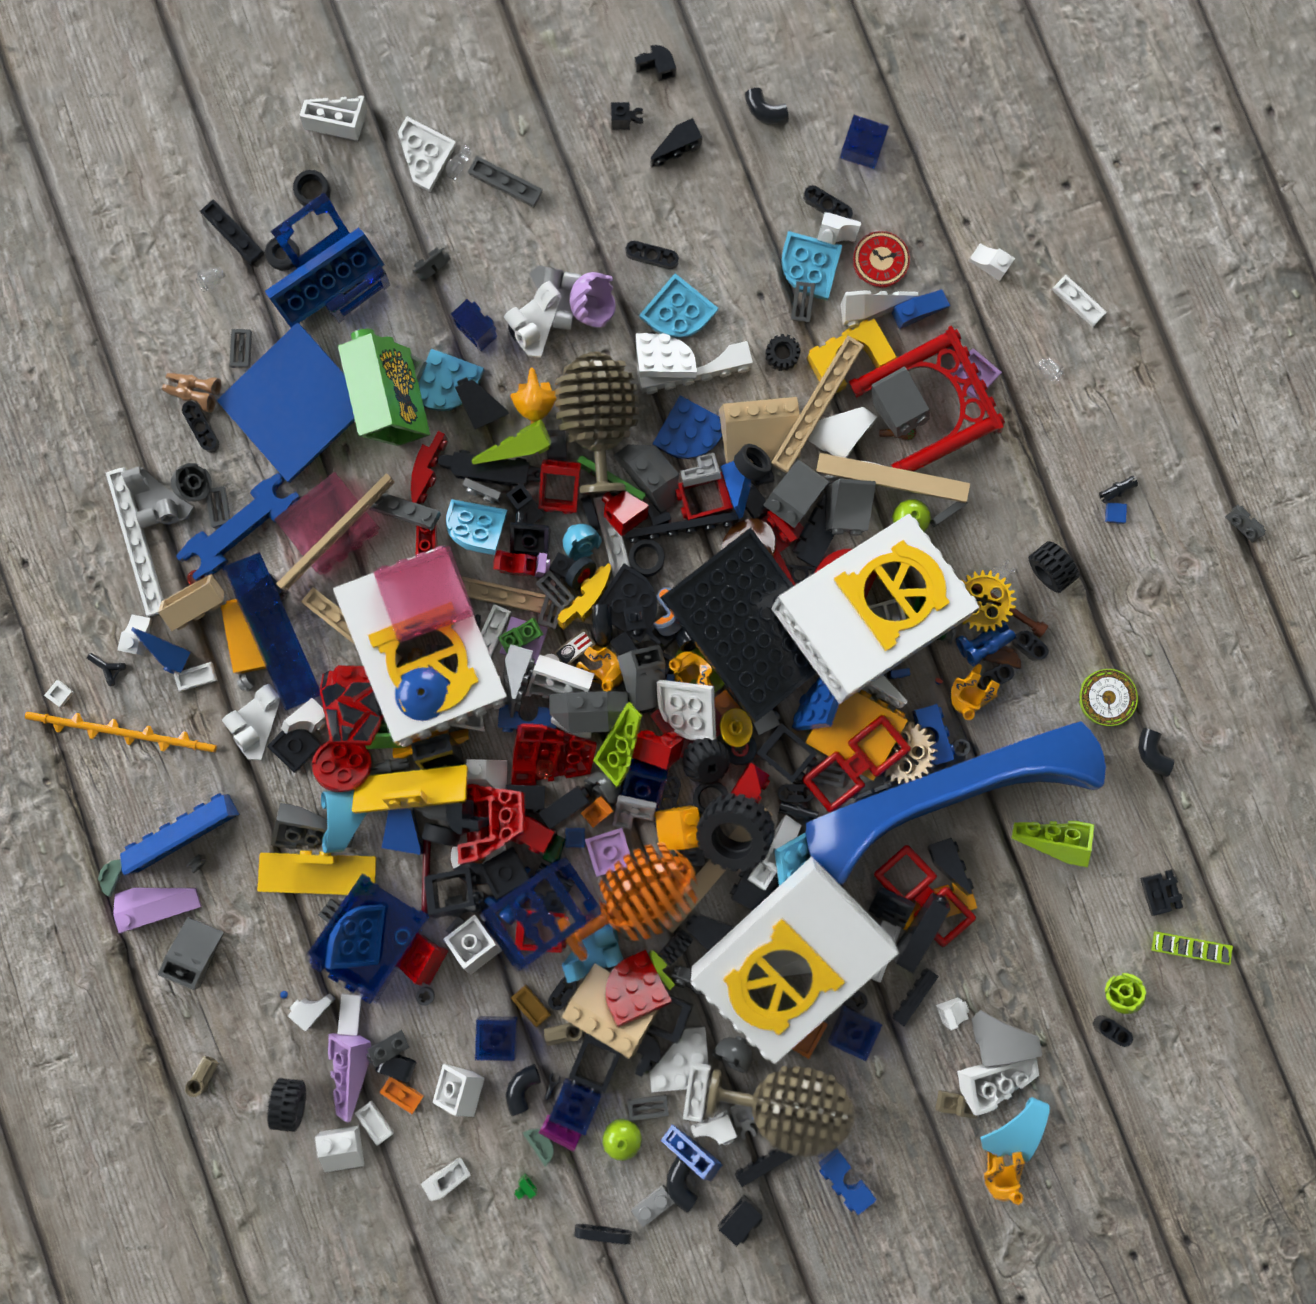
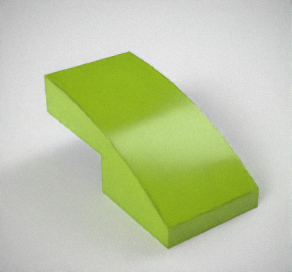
M650 950L648 952L649 957L666 989L671 990L675 984L662 971L667 964L654 950Z

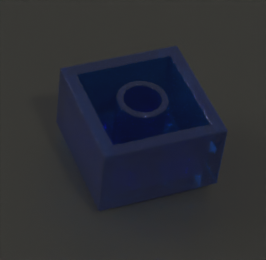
M853 115L839 158L875 169L889 126Z
M466 299L450 315L455 326L482 352L497 338L496 327L493 325L495 323L488 315L484 316L480 312L481 308L474 301L471 303Z
M631 758L621 795L657 803L655 809L657 811L667 780L668 769Z
M843 1005L828 1042L830 1045L867 1062L882 1024L865 1014Z
M479 1016L476 1019L475 1060L515 1061L517 1057L518 1017Z
M565 1078L551 1111L549 1121L586 1135L601 1099V1093H594L588 1087L575 1085L571 1080Z

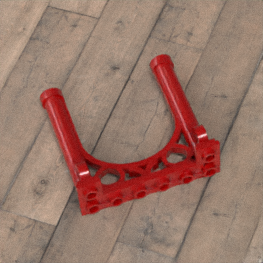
M952 325L948 327L945 333L857 379L853 378L848 381L854 395L858 398L872 390V384L905 366L908 371L915 368L935 370L944 375L955 388L960 403V415L952 432L943 439L891 464L893 468L915 472L991 432L1000 434L1003 431L1004 418L1001 413L997 414L994 409L996 403L992 396L988 397L986 393L988 388L984 380H980L977 376L979 370L975 363L971 364L968 358L970 353L966 346L961 345V335L957 329H953ZM946 354L951 355L956 363L955 367L950 370L941 367V358ZM938 355L936 364L923 362L932 356ZM959 364H961L967 376L966 379H961L957 375L954 377L951 375L958 370ZM972 386L978 399L970 398L965 402L964 398H967V389ZM968 404H977L981 412L978 418H971L965 414ZM963 420H966L970 423H975L965 428L964 430L958 432L962 426Z

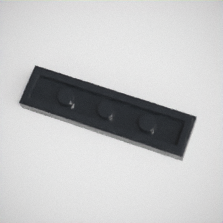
M214 199L199 211L251 266L265 254Z

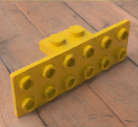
M467 765L368 776L362 785L354 789L352 812L357 814L465 802L468 767Z
M300 850V854L262 852L259 854L257 891L373 896L375 894L377 857L331 855V853H324L323 851H320L319 854H312V851Z

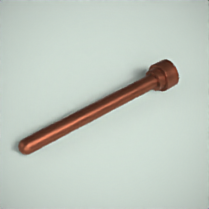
M975 585L971 587L975 592L982 593L980 586ZM991 593V596H992L993 598H995V599H998V598H999V597H997L996 595H994L993 593ZM992 602L997 606H1001V603ZM1016 608L1009 610L1015 618L1032 628L1033 634L1039 638L1042 637L1049 626L1042 621L1035 622Z

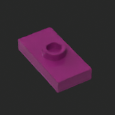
M549 1114L546 1116L539 1131V1134L573 1152L583 1133Z

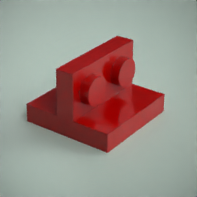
M768 511L766 516L761 519L773 529L777 541L776 546L780 553L801 538L800 534L804 527L800 522L794 528L772 511Z
M418 933L399 969L415 984L420 986L423 983L430 985L449 950L430 942L424 935Z

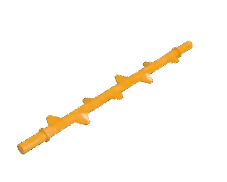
M25 713V719L43 722L44 724H53L56 732L59 733L65 726L87 730L90 739H94L101 732L124 736L127 745H131L135 739L158 742L160 751L164 752L170 745L191 748L195 751L203 750L215 753L217 750V745L198 742V740L191 741L188 733L184 731L178 738L154 734L151 726H147L143 732L119 728L116 719H112L106 726L84 722L80 713H76L72 719L50 716L49 714Z

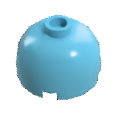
M588 524L572 525L567 529L563 537V549L569 558L577 561L582 557L592 555L591 550L594 547L598 549L602 539L599 533Z

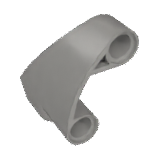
M538 265L529 273L537 289L545 282L551 281L561 294L552 325L554 328L571 331L575 316L570 307V293L574 283L582 274Z
M139 466L122 472L126 486L135 496L139 512H136V518L141 528L158 523L172 524L187 519L191 515L194 507L179 499L145 469Z
M981 1010L971 1019L975 1040L979 1044L983 1066L1015 1063L1042 1056L1039 1036L1012 1027Z

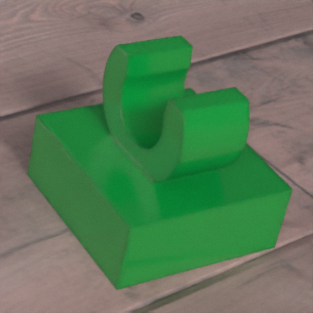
M525 1173L519 1178V1187L514 1193L518 1200L525 1195L531 1199L537 1194L538 1189Z

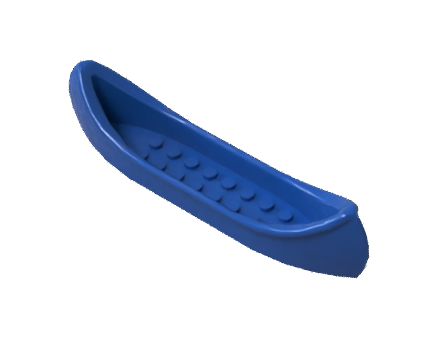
M1080 721L1030 737L886 790L807 822L806 839L809 854L839 885H842L847 881L864 852L887 832L910 820L994 789L1021 783H1060L1089 790H1098L1104 785L1106 772L1101 745L1092 731Z

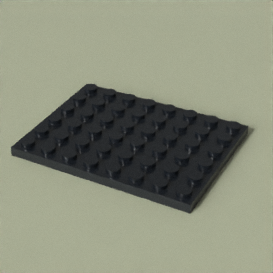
M749 528L660 598L753 723H756L817 672L771 609L778 596L794 587V585L753 529Z

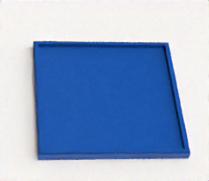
M298 322L216 400L289 483L355 421L344 372Z

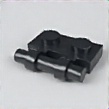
M1172 869L1165 871L1166 879L1162 878L1161 873L1140 878L1151 916L1171 912L1170 903H1174L1175 909L1183 908L1181 901L1183 897L1178 891L1176 884L1178 880L1174 876ZM1169 885L1171 892L1170 896L1167 895L1165 886Z
M880 886L868 911L875 914V917L879 919L882 917L890 921L892 925L904 928L916 903Z

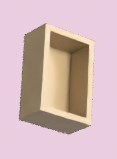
M211 573L163 600L158 613L171 631L175 629L181 630L192 619L196 621L205 615L204 612L210 609L212 611L218 609L223 602L224 590Z

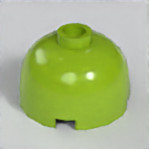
M908 499L901 502L894 509L892 514L893 523L910 513L918 521L919 527L923 532L929 527L931 514L928 507L922 501Z
M1121 973L1122 975L1111 977L1105 987L1106 1000L1110 1007L1122 1014H1133L1139 1011L1144 1006L1146 999V989L1141 979L1128 973Z
M617 1119L607 1125L603 1133L602 1143L604 1150L611 1158L618 1161H626L638 1153L641 1147L642 1136L640 1129L634 1122Z

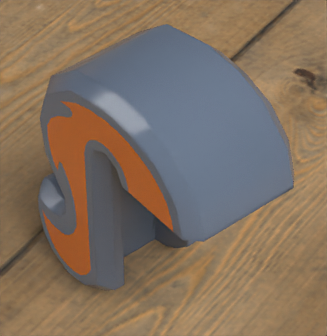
M667 587L661 589L656 598L668 614L653 624L654 628L663 636L675 634L682 628L660 598L671 589Z

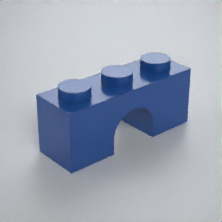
M506 704L504 707L499 708L498 728H502V732L514 733V729H517V726L520 724H540L557 730V726L551 723L550 708L538 707L537 717L530 722H526L521 718L520 711H516L514 717L511 718L508 705Z
M935 704L912 711L915 724H920L921 729L929 728L935 734L934 742L936 744L932 746V749L938 750V752L933 753V756L938 759L932 760L931 763L938 765L954 760L955 749L952 744H949L948 737L950 734L947 726L943 724L942 718H944L941 707Z
M838 1148L818 1162L821 1167L819 1172L825 1180L830 1179L833 1185L831 1187L838 1196L843 1195L846 1199L844 1204L850 1212L854 1210L859 1215L876 1201L874 1194L862 1179L853 1185L844 1183V1175L851 1169V1166Z

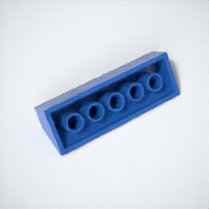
M358 227L265 290V292L292 328L297 322H302L385 264L364 232Z
M219 793L213 796L208 804L201 803L193 808L194 812L190 814L184 813L176 818L177 821L173 824L169 822L159 827V832L155 834L151 832L143 836V841L136 844L134 842L126 846V851L120 853L123 874L130 875L141 872L240 815L229 794L222 795Z

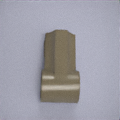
M565 1023L544 1028V1037L547 1046L568 1041H577L581 1038L584 1031L578 1028L580 1033L573 1035L570 1032V1027L575 1025Z
M206 1055L202 1057L193 1076L185 1085V1092L188 1096L197 1097L207 1091L208 1084L219 1065L216 1059ZM194 1082H198V1083H199V1085H200V1091H199V1092H197V1091L194 1090V1088H193Z

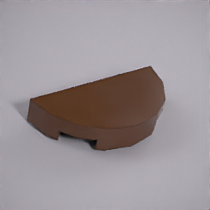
M1004 646L997 652L983 658V661L999 665L1009 664L1013 668L1021 669V659H1019L1015 650L1008 646Z

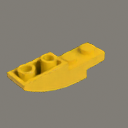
M609 563L606 566L599 567L591 579L587 578L580 588L583 596H578L572 602V606L568 609H563L558 614V625L563 630L577 617L584 622L591 615L592 606L598 603L610 582L612 570Z

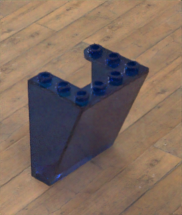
M362 873L308 951L307 956L312 968L320 973L324 970L329 974L328 978L335 983L341 981L345 984L344 988L354 994L356 991L360 994L361 999L368 1004H371V1002L376 1004L428 921L429 915L422 910L417 911L413 906L410 907L380 888L378 884H374L370 881V877ZM366 905L386 906L379 965L338 969L325 968L330 934L337 922L347 912L356 907Z

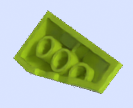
M540 419L519 430L520 432L517 433L516 437H507L500 442L501 445L490 447L473 457L471 462L478 464L531 455L536 452L539 454L544 453L549 449L548 446L551 444V440L543 420Z
M630 702L626 704L593 759L616 787L620 786L628 773L642 715Z
M1050 821V824L1014 822L1011 839L1067 864L1088 868L1092 852L1094 824L1080 821H1068L1066 824H1057V821Z

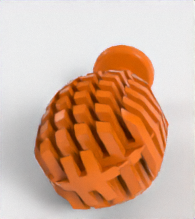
M663 842L657 843L664 857H660L651 844L645 845L651 861L648 860L640 848L633 850L640 867L630 854L623 856L628 870L619 860L616 861L614 868L619 878L611 868L605 873L612 890L609 889L602 878L599 882L600 890L606 901L605 904L599 898L602 914L577 930L566 918L557 920L565 940L578 959L583 962L588 958V952L582 940L607 924L621 934L622 932L619 927H622L632 941H637L639 937L634 927L637 928L645 940L652 937L647 924L656 935L663 933L657 917L668 930L673 927L667 910L674 920L679 923L683 917L676 902H678L687 915L691 908L684 893L686 892L694 904L698 900L690 884L691 878L696 884L697 880L695 870L689 860L677 850L675 851L678 857L673 856Z

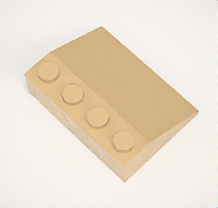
M797 397L723 404L719 409L726 464L734 461V456L745 444H753L760 447L772 461L800 415Z
M594 963L572 997L562 1018L626 1057L631 1058L635 1056L658 1010L617 1028L605 999L606 982L611 972Z

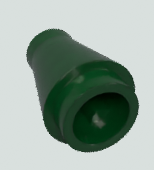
M555 835L543 853L542 859L553 865H556L557 861L560 862L566 839Z

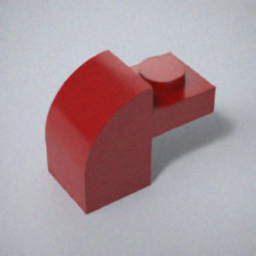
M497 550L493 569L503 574L535 576L537 557Z

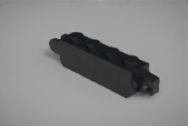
M466 450L454 452L453 456L441 455L438 458L440 467L451 470L457 479L465 480L467 478L472 481L514 487L520 483L526 487L528 482H540L541 468L531 466L523 458H516L515 460L502 459L473 464L471 461L477 455L470 454L471 452Z

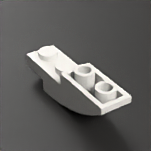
M784 815L775 830V836L766 858L753 869L748 877L750 882L762 890H766L775 873H778L774 850L795 839L798 836L801 824L788 815Z

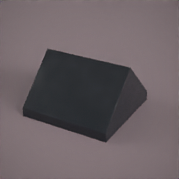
M511 522L510 553L528 554L537 557L539 553H545L548 559L550 527L548 525L527 523L519 525L516 522Z

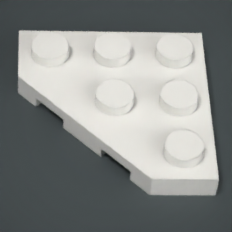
M406 117L398 131V135L411 177L415 185L431 192L457 144L456 141Z
M705 1026L685 1028L678 1044L672 1043L659 1060V1063L653 1066L650 1070L651 1092L687 1089L691 1062L708 1065Z

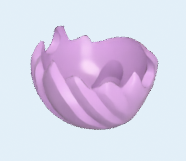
M589 272L576 280L570 293V307L577 320L588 326L605 327L606 323L612 318L616 309V303L611 293L613 286L609 283L613 281L611 276Z

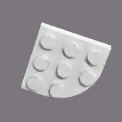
M636 333L635 342L639 377L696 378L695 357L685 343L665 333Z
M659 680L657 682L658 707L664 721H668L675 729L674 732L693 741L697 739L704 740V738L716 739L714 686Z

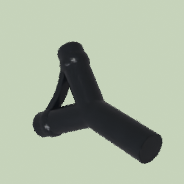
M89 653L86 658L103 670L106 682L110 687L115 685L117 674L121 670L126 669L125 663H106L93 653ZM111 670H118L114 674V676H112Z

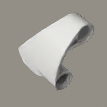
M551 281L541 285L534 299L519 310L517 307H514L504 315V319L515 332L517 342L529 357L541 358L561 299V294Z
M860 407L821 419L809 436L808 441L833 456L848 458L853 450L852 448L865 431L872 427L878 417L865 407Z
M270 683L261 687L255 693V698L239 711L234 710L222 719V722L234 736L235 743L248 760L262 759L281 698Z

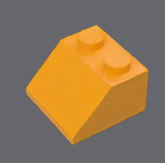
M687 805L655 811L658 843L664 842L669 850H685L699 847V841L696 839V828L699 822L698 807Z

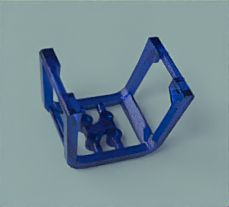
M324 192L270 231L297 269L350 234ZM311 211H314L316 215L328 213L337 229L298 257L287 242L295 232L291 226ZM380 265L364 276L366 280L356 284L358 286L347 293L346 291L343 294L341 292L326 303V308L338 323L345 320L344 316L381 289L386 290L391 286L386 272Z
M567 857L549 865L480 914V918L515 971L519 972L601 914V909ZM560 870L566 879L572 878L586 899L583 902L588 911L586 915L582 914L555 872ZM545 878L575 920L573 924L562 932L555 923V916L550 914L544 906V900L538 897L532 887ZM524 893L531 900V907L537 910L531 913L529 917L527 911L521 908L515 900ZM508 904L514 912L515 920L520 922L526 930V936L532 939L538 947L526 957L523 956L495 914ZM541 918L543 925L549 927L554 934V937L546 943L539 936L538 927L533 925L538 923Z

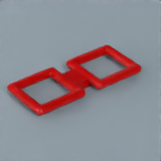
M885 715L877 717L848 741L849 747L854 751V754L845 760L838 751H835L803 777V782L829 813L836 811L865 787V783L859 777L864 771L869 769L875 777H878L911 751L910 745ZM882 724L901 749L880 766L876 767L858 743ZM837 761L856 785L831 804L812 779Z
M909 845L903 846L874 872V877L887 890L910 901L914 899L921 908L933 892L936 895L947 896L967 917L944 938L937 932L934 940L941 947H946L976 920L974 913L949 887L945 886L936 893L929 886L937 879V875ZM907 854L927 877L906 896H903L884 874ZM921 908L913 914V918L916 917Z

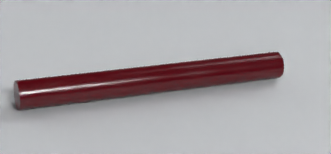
M423 840L421 918H429L424 876L430 875L431 841Z

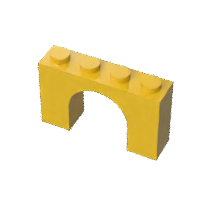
M866 319L859 323V327L853 330L849 328L837 339L832 337L825 342L826 345L822 347L816 346L809 351L807 361L819 382L847 336L864 345L862 349L868 354L875 368L896 358L875 319L870 321ZM845 379L842 381L836 393L845 389L847 385Z

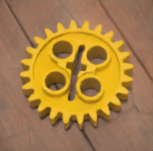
M984 570L981 571L979 576L974 571L973 578L966 575L967 582L961 581L965 584L966 590L970 595L979 600L986 597V601L1001 603V606L986 603L985 606H982V602L977 601L978 611L965 620L962 625L970 623L969 629L976 626V632L983 628L985 633L988 627L992 631H995V625L1002 628L1001 621L1007 623L1006 615L1013 616V613L1009 610L1016 608V606L1011 604V602L1016 601V598L1010 596L1015 593V590H1008L1012 584L1005 585L1006 578L999 580V573L993 577L991 570L988 575H985ZM975 585L980 586L982 593L979 595L973 594L971 587ZM991 590H999L1001 597L998 599L993 598ZM994 608L997 611L996 617H989L986 613L987 609Z

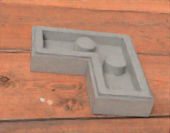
M715 453L697 456L698 467L680 471L684 487L721 479Z
M618 795L613 826L631 829L634 817L653 821L657 803Z

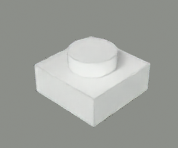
M56 680L44 696L58 707H63L74 692L61 681Z

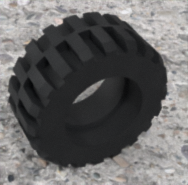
M729 793L727 797L721 795L717 799H713L705 808L696 828V839L699 841L698 846L700 850H704L703 855L706 858H710L711 863L714 865L718 864L724 870L729 868L735 872L738 869L747 871L749 868L753 869L759 863H762L769 852L775 836L774 821L770 820L771 814L768 810H764V805L756 803V799L752 797L749 799L743 794L735 796V793ZM724 823L737 824L749 833L752 840L746 842L732 840L723 833L720 825Z

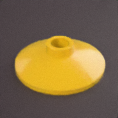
M733 708L726 711L722 716L720 731L727 744L733 747H741L749 742L753 726L750 717L745 711Z

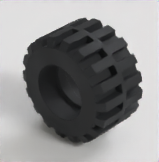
M1047 541L1028 557L1030 566L1038 579L1056 593H1061L1079 578V571L1073 559L1062 547L1054 542Z
M278 1078L275 1082L268 1103L267 1122L269 1129L296 1132L302 1121L306 1103V1086L303 1080Z

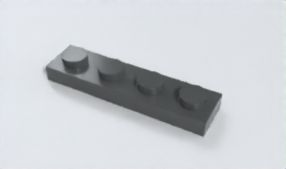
M477 155L468 170L469 175L533 208L543 193V190L538 186Z
M386 493L369 508V510L432 531L441 516L438 510Z

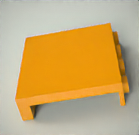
M861 689L860 692L858 691L839 704L831 727L812 729L805 743L827 756L838 751L846 760L854 754V751L848 745V741L880 715H885L900 734L908 719L904 717L906 714L897 708L894 711L888 708V703L880 699L878 701L871 699L872 695ZM881 724L861 740L858 745L875 766L878 767L885 762L896 741ZM869 769L862 773V775L874 781L875 776Z

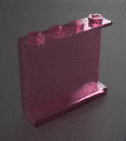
M334 472L274 520L304 556L358 500L344 484L343 480ZM366 511L311 567L319 575L327 574L333 569L332 566L335 563L344 561L348 557L347 554L349 552L358 550L363 545V541L378 534L377 530L380 527Z
M445 545L436 547L430 553L421 552L415 555V558L409 560L401 559L395 565H384L373 572L399 642L475 616L450 546L445 547Z

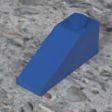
M941 289L898 304L894 307L891 314L900 330L950 307V304Z
M734 461L722 465L721 470L733 507L740 519L744 515L751 480L744 477L736 468Z
M132 627L131 631L154 658L164 666L163 670L172 674L175 671L182 672L191 653L189 650Z
M673 1124L661 1139L671 1151L703 1180L712 1181L723 1166L709 1151Z

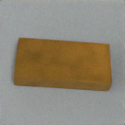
M526 984L511 997L512 1001L536 1028L551 1015L549 1010Z

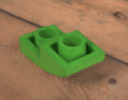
M532 618L498 638L506 653H508L511 644L523 647L544 634L535 618Z

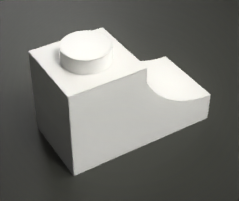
M825 212L817 240L833 245L838 241L855 242L861 222Z
M980 243L970 257L969 262L1000 281L1015 258L1000 248L991 249Z
M131 615L127 628L121 633L117 650L144 656L146 647L131 629L135 627L150 633L153 619Z
M311 698L284 720L281 729L286 734L296 729L309 730L311 733L316 729L320 730L326 725L324 709Z
M329 993L318 1001H308L306 998L301 1001L296 1000L289 1008L291 1012L288 1017L304 1031H307L336 998Z
M958 997L936 1005L942 1023L950 1030L958 1028L961 1022L969 1019L967 1013H969L968 1006L965 1001L962 1002Z
M727 1110L715 1115L714 1118H707L703 1122L691 1125L694 1138L709 1136L717 1140L719 1145L722 1143L723 1145L730 1144L737 1137Z
M458 1158L445 1168L431 1175L421 1183V1186L430 1201H434L445 1196L471 1174L462 1159Z

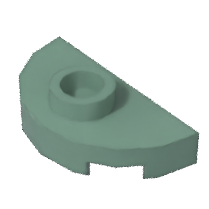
M121 859L105 864L100 870L98 881H100L102 892L108 897H112L123 873Z
M540 1129L524 1131L523 1135L544 1166H546L551 1161L554 1153L553 1141L539 1134Z

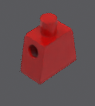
M622 491L616 496L607 492L602 497V501L605 503L604 517L621 536L648 517L649 505L626 491Z

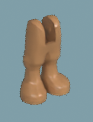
M166 374V379L176 382L178 385L174 387L163 384L162 390L164 392L181 398L183 401H196L200 404L202 410L211 413L214 410L216 400L212 394L218 395L221 390V380L219 378L211 377L203 380L193 375ZM199 388L209 393L196 392L192 389Z

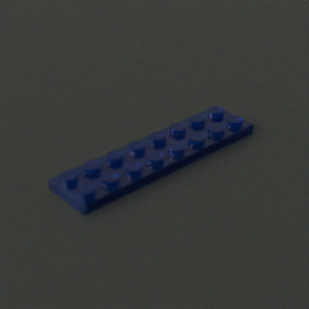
M256 553L223 566V571L285 711L303 704L311 698L314 699L321 696L320 688L261 553Z

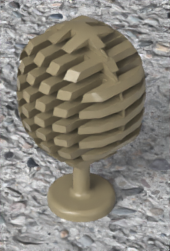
M589 352L575 358L576 360L564 367L563 376L557 378L555 385H560L555 390V396L558 397L555 406L559 409L556 417L557 420H562L563 422L558 425L560 431H566L570 434L568 435L569 443L577 442L582 445V448L593 451L595 456L596 483L582 485L579 489L580 494L626 491L624 483L608 482L606 450L616 447L622 439L630 437L631 431L628 430L630 427L637 426L638 419H633L634 415L639 414V409L635 407V404L638 403V396L634 395V392L637 391V385L630 383V381L636 379L634 374L624 371L625 361H614L611 359L613 357L601 352Z
M788 1065L782 1066L780 1071L776 1073L774 1071L767 1075V1078L756 1088L754 1095L722 1089L723 1073L719 1069H714L708 1095L707 1118L715 1117L720 1101L752 1107L754 1123L756 1122L759 1133L769 1141L772 1147L775 1149L778 1147L785 1153L788 1152L795 1156L805 1157L817 1155V1157L824 1156V1153L835 1150L844 1139L846 1140L851 1132L854 1121L853 1105L845 1088L835 1081V1076L832 1074L828 1076L823 1071H817L809 1067L794 1066L793 1068H788Z

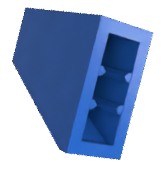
M403 808L388 811L381 848L418 855L423 854V846L414 810L411 811Z

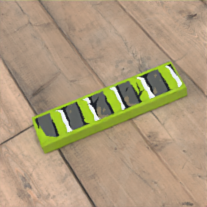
M1154 931L1151 950L1230 965L1233 946Z

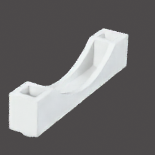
M745 341L729 345L715 360L696 368V378L639 377L638 366L637 374L642 393L653 394L658 389L665 388V390L674 389L676 385L683 384L687 386L697 380L709 381L718 375L726 377L731 375V372H747L749 368H752L753 362L748 342Z

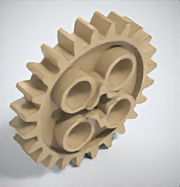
M909 722L908 726L906 723L900 735L907 734L908 736L907 743L911 747L908 755L911 757H902L886 770L884 776H891V781H896L898 778V784H903L904 780L905 783L911 782V779L913 781L918 779V777H924L923 773L931 774L928 769L929 767L935 768V765L931 762L938 759L933 756V753L938 752V750L932 749L936 742H930L933 735H926L928 729L924 728L920 731V724L914 727V722ZM895 745L892 748L896 752L900 750V748L896 747ZM918 747H921L923 750V754L920 757L916 755ZM912 758L916 759L919 764L917 765ZM907 761L910 763L908 772L904 770V764Z

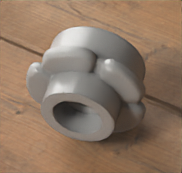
M245 673L238 676L237 684L241 690L250 691L255 686L249 674Z

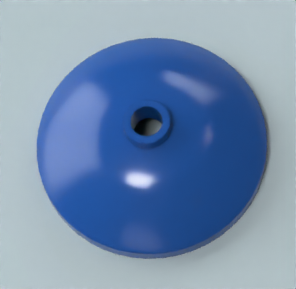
M428 665V668H416L400 676L402 680L398 689L395 688V700L404 715L414 720L426 721L442 713L437 711L445 701L447 686L450 684V680L430 665ZM424 689V695L419 696L418 690Z

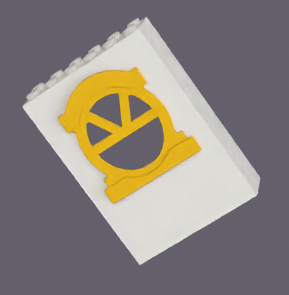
M909 513L778 596L771 609L840 704L967 620L979 606L977 605V600L966 590L965 584L954 574L953 568L942 558L941 552L933 546L930 537L921 530L918 521ZM889 562L901 563L894 581L891 580L882 568V564ZM909 566L919 571L925 580L926 588L899 589ZM873 570L909 619L889 621L878 617L869 609L864 598V585L867 577ZM925 596L926 601L922 609L916 613L904 597Z
M444 545L333 588L395 744L406 747L411 745L414 739H426L432 736L431 732L436 730L443 732L449 729V725L457 722L459 725L467 722L468 717L473 715L479 717L486 714V710L490 708L496 710L505 706L507 696ZM419 628H432L445 634L453 643L451 647L396 668L395 655L397 647L402 638L409 632ZM457 654V673H452L438 661ZM428 665H430L450 680L451 683L447 686L445 701L437 711L442 713L431 720H414L404 715L397 706L395 688L398 689L402 680L401 675L416 668H428ZM424 689L418 690L419 696L424 695Z
M811 857L692 966L691 984L697 991L701 990L706 995L705 998L711 1005L715 1004L719 1008L720 1014L725 1019L729 1018L733 1022L734 1028L739 1033L743 1032L747 1036L748 1042L753 1047L757 1046L761 1050L760 1052L766 1060L770 1059L775 1064L898 954L893 938ZM776 950H790L800 954L807 960L812 970L813 981L805 999L762 958L763 955ZM754 963H757L770 976L747 981L748 974ZM776 984L768 1010L754 1003L748 993L750 989ZM784 990L797 1003V1006L786 1011H777Z

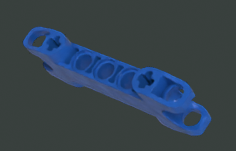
M280 473L261 481L250 492L254 500L210 536H207L204 531L199 532L188 540L176 557L182 562L187 561L193 556L198 555L200 557L201 565L192 575L196 581L221 570L228 563L224 554L266 520L271 518L274 523L281 521L299 503L301 497L296 492L286 498L280 499L277 497V489L285 480Z

